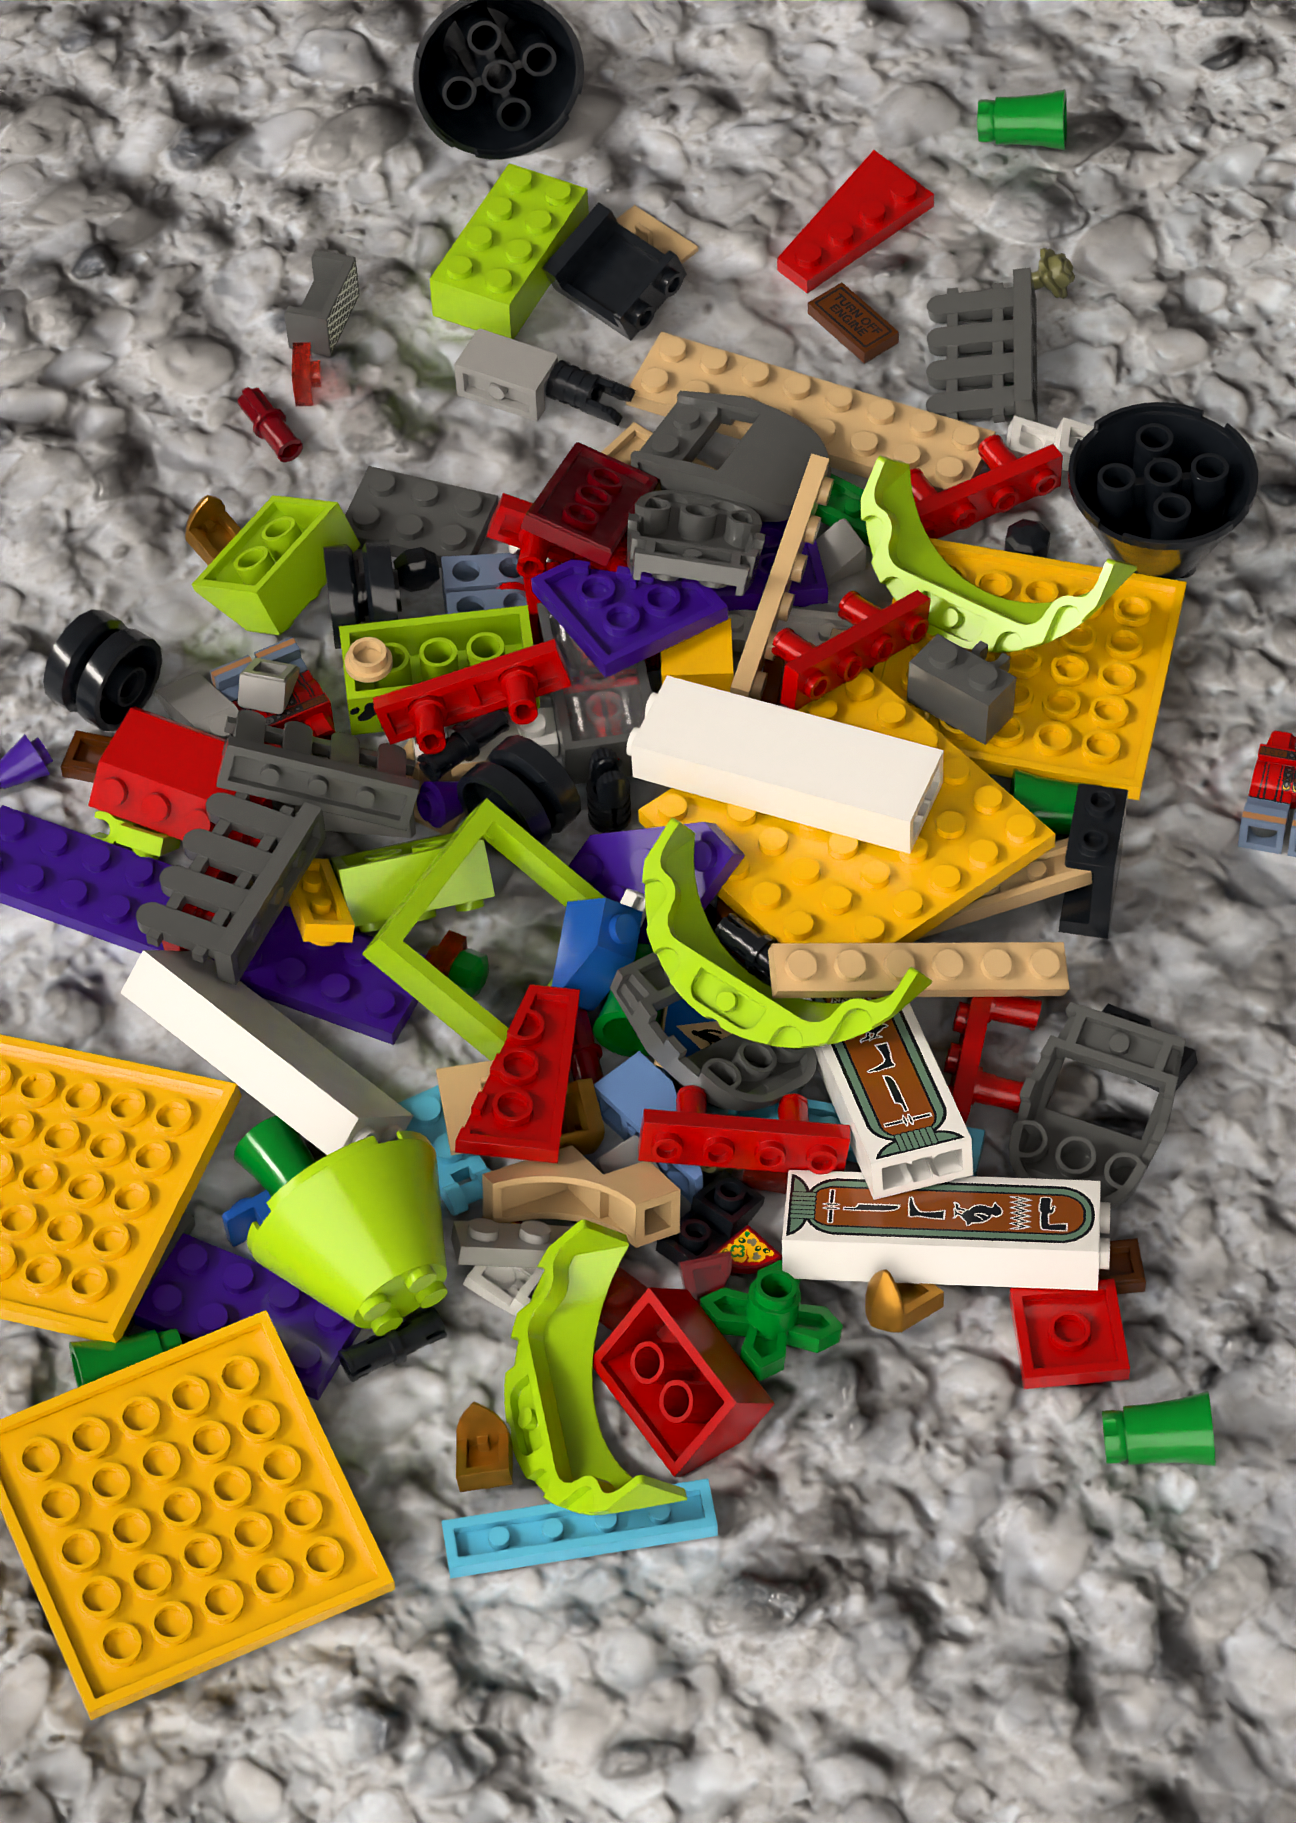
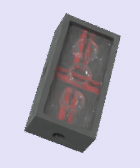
M537 603L540 643L552 639L556 640L570 673L572 683L570 687L550 693L564 769L574 784L587 783L590 779L589 759L592 757V753L600 747H607L616 753L619 761V771L626 777H632V756L627 755V742L633 728L641 727L645 719L646 704L652 694L645 660L605 678L542 603Z

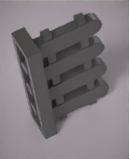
M1031 267L1013 269V287L1004 288L1003 282L992 283V289L961 293H959L958 287L947 288V294L932 297L927 303L929 318L935 323H947V327H938L931 330L927 335V344L931 354L946 356V359L932 362L927 367L926 374L931 387L946 389V393L932 395L926 402L927 411L958 421L993 417L994 423L1005 422V416L1017 415L1018 417L1038 423L1037 299ZM1013 316V319L1005 320V317ZM992 318V322L959 325L960 321ZM1005 349H1013V352L1005 353ZM992 351V355L959 358V354ZM1005 382H1014V386H1005ZM992 384V388L959 391V387Z
M252 710L239 711L237 718L227 716L224 732L233 734V736H228V739H225L216 787L296 806H302L304 802L321 807L322 811L407 831L419 792V780L406 777V775L413 776L415 760L407 759L406 751L402 747L395 744L382 743L377 751L361 748L360 741L355 736L345 732L333 733L331 740L314 737L312 728L298 721L286 722L284 729L266 725V719L263 715ZM264 742L281 745V747L267 745ZM312 753L328 756V759L313 756ZM359 764L366 765V766H370V767H374L375 770L369 769V768H365V767H360Z
M236 792L234 796L227 793L211 795L206 801V811L208 819L216 824L212 832L204 829H193L183 837L184 852L190 860H193L189 868L172 865L166 867L160 874L159 879L162 892L170 897L166 905L156 902L145 903L136 912L138 928L142 933L147 934V943L159 947L162 941H166L192 951L193 960L203 964L208 957L215 959L218 979L237 985L326 839L323 811L319 806L304 802L295 816L294 808L283 805L280 811H276L250 802L249 794ZM234 830L261 841L256 848L227 837ZM210 866L238 876L233 885L205 875V872ZM187 903L213 912L215 915L210 922L182 912V909Z

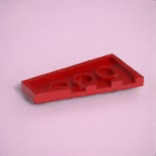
M873 150L777 257V271L804 292L809 293L933 208L934 194L877 151Z
M529 985L507 1031V1039L500 1053L496 1054L492 1062L488 1079L482 1091L478 1092L471 1106V1114L465 1127L462 1126L455 1140V1153L558 1164L580 1000L579 989Z

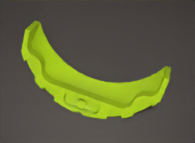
M879 456L861 497V520L866 521L868 541L873 556L871 564L880 583L886 585L896 601L916 590L931 598L927 633L932 636L939 634L962 648L972 650L981 640L988 644V652H1013L1051 642L1072 631L1092 616L1137 570V566L1128 562L1108 558L1094 588L1085 594L1077 597L1067 595L1048 603H1029L1005 599L988 593L965 580L938 553L925 532L916 509L909 464L900 460Z
M671 818L645 858L642 882L645 884V910L648 924L646 930L653 952L657 954L664 971L670 979L669 982L681 997L699 1014L707 1019L716 1020L720 1028L729 1033L756 1043L784 1048H810L835 1044L862 1035L888 1021L932 983L931 979L915 968L910 967L892 994L868 1001L862 998H855L843 1003H824L802 998H773L772 987L750 974L728 953L707 920L695 879L694 845L696 833L678 820Z
M585 1219L578 1221L547 1248L537 1265L538 1268L544 1269V1272L536 1286L530 1303L517 1313L511 1339L517 1340L518 1345L514 1366L505 1373L504 1404L506 1423L511 1428V1441L515 1458L525 1477L535 1481L545 1493L543 1496L545 1499L559 1507L579 1514L607 1515L687 1500V1495L682 1487L642 1474L634 1478L631 1477L615 1460L603 1438L596 1415L593 1395L594 1345L608 1289L629 1247V1242L626 1234Z

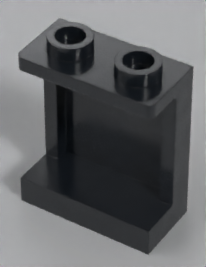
M599 202L542 267L556 291L630 341L640 330L645 329L651 323L655 312L668 297L673 296L680 289L683 279L687 276L684 267L675 253L672 251H668L666 254L662 253L618 224L613 212Z
M1079 784L1065 856V866L1067 868L1091 871L1092 884L1064 893L1059 932L1108 939L1122 857L1128 790L1090 784Z

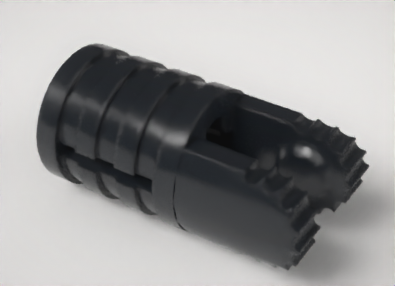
M560 360L554 366L546 385V396L548 398L557 399L559 402L569 404L571 407L580 409L586 414L619 426L623 417L616 409L599 403L602 394L605 393L619 400L631 402L636 391L599 374H592V372L585 369L582 370L580 367L571 365L570 362Z
M600 747L592 753V757L589 759L590 779L586 785L588 820L590 825L598 832H619L624 830L631 821L630 783L627 777L619 771V761L616 753L607 747ZM612 809L615 811L616 823H613Z

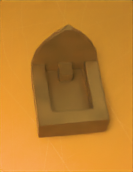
M206 495L196 504L189 515L185 540L202 560L209 565L239 533L241 528L226 512L225 505L221 499Z
M592 1078L580 1079L568 1084L560 1149L573 1145L582 1155L593 1154L604 1139L605 1128Z
M887 1269L880 1270L872 1276L868 1282L865 1294V1313L870 1325L874 1328L893 1333L905 1331L944 1306V1291L935 1284L895 1283Z
M475 1401L463 1412L456 1428V1480L460 1492L513 1485V1445L509 1430L504 1421L494 1411Z

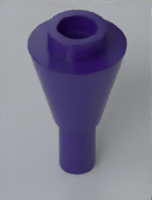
M24 734L0 759V789L2 787L7 789L50 775L46 766L52 763L53 760L38 737L30 742Z
M426 781L421 785L416 801L420 816L433 827L441 828L464 813L457 795V784L459 781Z

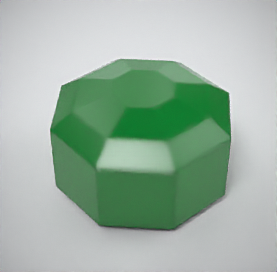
M471 948L460 951L451 965L448 978L470 997H476L484 987L489 974L488 956Z

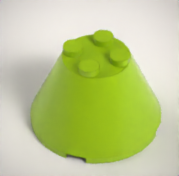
M398 1131L396 1135L399 1140L380 1144L373 1135L342 1147L313 1163L293 1177L266 1202L271 1212L260 1226L257 1221L252 1222L247 1235L248 1249L255 1261L357 1327L363 1329L372 1328L376 1336H383L393 1329L396 1330L402 1324L403 1317L419 1307L429 1308L434 1306L448 1293L444 1285L447 1277L437 1155L428 1138L414 1131Z

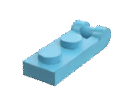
M437 1085L398 1104L414 1115L405 1131L421 1133L428 1138L434 1147L437 1155L440 1196L450 1213L456 1216L469 1210L468 1204L483 1198L482 1174L490 1172L491 1169L486 1167L480 1155H451L439 1086ZM469 1177L472 1181L459 1186L458 1182Z

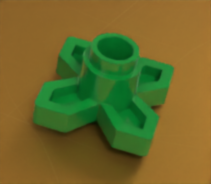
M782 1260L758 1270L757 1278L751 1283L748 1293L723 1287L702 1297L700 1300L701 1308L721 1334L745 1337L740 1359L757 1381H762L784 1370L786 1345L819 1353L839 1343L841 1339L843 1325L827 1307L800 1304L801 1279H794L789 1273L782 1271Z

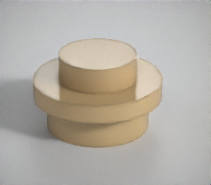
M364 637L353 642L344 660L348 675L354 680L364 683L376 682L385 678L393 666L391 651L381 640L373 637Z

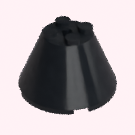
M459 0L433 21L420 41L413 63V91L423 119L434 134L448 146L474 154L476 157L483 159L516 157L548 142L570 119L568 115L576 102L578 94L581 95L583 88V54L579 41L567 20L544 0Z
M1169 402L1141 403L1123 407L1095 421L1094 429L1082 440L1078 439L1073 447L1068 468V482L1072 498L1112 559L1137 566V570L1134 573L1173 580L1190 577L1195 573L1196 566L1242 522L1254 503L1258 487V467L1254 453L1243 436L1228 423L1224 428L1218 423L1203 417L1204 410Z

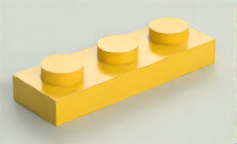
M314 858L288 900L303 942H311L318 946H333L337 942L352 943L355 924L329 859Z

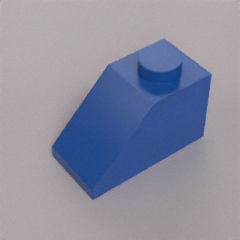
M608 898L567 902L551 987L579 989V1009L594 1011L611 990L610 986L617 970L633 963L635 960L643 912Z

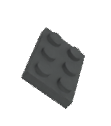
M368 466L345 516L361 544L358 549H362L365 542L389 539L392 557L397 558L408 549L423 547L436 554L439 568H441L442 556L478 554L486 537L489 523L498 505V495Z

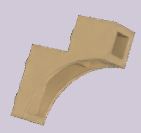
M573 1145L560 1149L558 1164L524 1160L482 1174L483 1218L491 1219L497 1223H512L535 1219H559L578 1222L585 1219L626 1234L628 1242L635 1248L680 1233L681 1190L651 1162L643 1161L603 1174Z

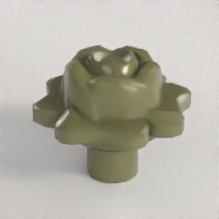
M1040 249L1041 259L1039 260L1038 271L1032 273L1035 290L1045 287L1056 298H1066L1068 296L1067 286L1075 279L1071 261L1066 258L1064 253L1055 254L1052 249Z

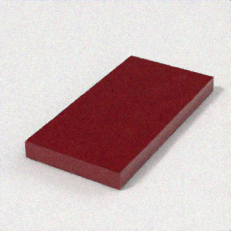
M576 442L525 514L520 528L607 567L627 536L629 513L635 514V504L638 499L646 493L655 491L659 479L591 447Z

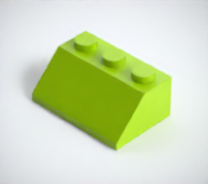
M272 495L191 585L196 593L245 630L281 635L293 625L294 619L311 601L319 596L321 589L327 584L323 547L347 544L354 553L361 544L338 502Z
M456 831L332 857V868L355 927L359 926L360 932L380 930ZM482 837L418 921L436 917V909L455 905L457 912L478 909L485 906L484 899L495 897L485 843Z

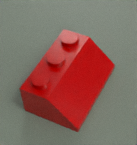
M134 706L128 711L98 762L88 806L182 841L185 834L193 829H204L212 832L216 824L208 819L206 811L207 799L216 793H227L233 796L236 794V791L216 787L225 739Z
M649 1287L593 1355L594 1370L674 1477H682L743 1442L775 1404L688 1289Z

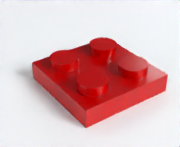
M1114 1279L1098 1280V1291L1010 1288L1009 1301L1024 1389L1129 1380L1130 1364Z

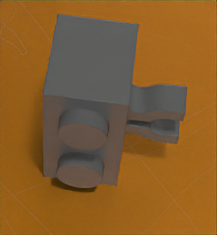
M937 634L909 662L907 701L986 745L1013 717L1017 677L1008 673L1010 656L1002 653L995 661L988 662L985 660L988 653V644L981 640L974 646L972 652H969Z

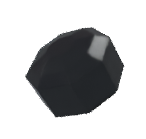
M1022 519L1008 526L1004 551L1047 558L1051 533L1040 521Z
M423 547L405 550L393 561L394 569H397L399 587L409 592L429 589L440 579L436 554Z

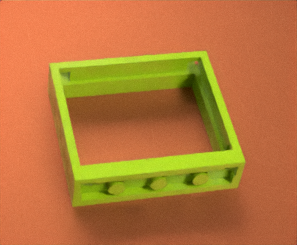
M486 798L462 822L362 955L492 1061L496 1054L500 1053L507 1039L509 1028L403 941L481 837L565 907L569 901L606 897ZM553 978L547 986H552Z

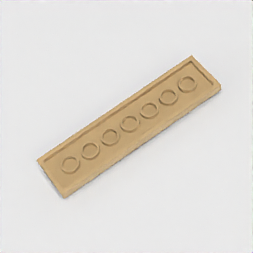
M662 331L629 386L636 390L631 402L626 401L628 406L666 417L677 403V394L680 390L746 396L776 408L814 430L826 447L832 468L869 479L877 458L884 456L909 464L910 470L914 468L921 469L937 492L978 476L985 464L978 454L980 452L978 450L979 445L985 438L995 435V431ZM735 420L732 425L721 424L716 432L741 440L752 424Z

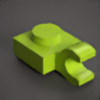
M98 810L95 812V818L104 820L109 824L110 833L107 835L98 832L91 835V837L111 844L118 843L130 847L138 856L159 859L160 856L180 847L181 840L104 811Z

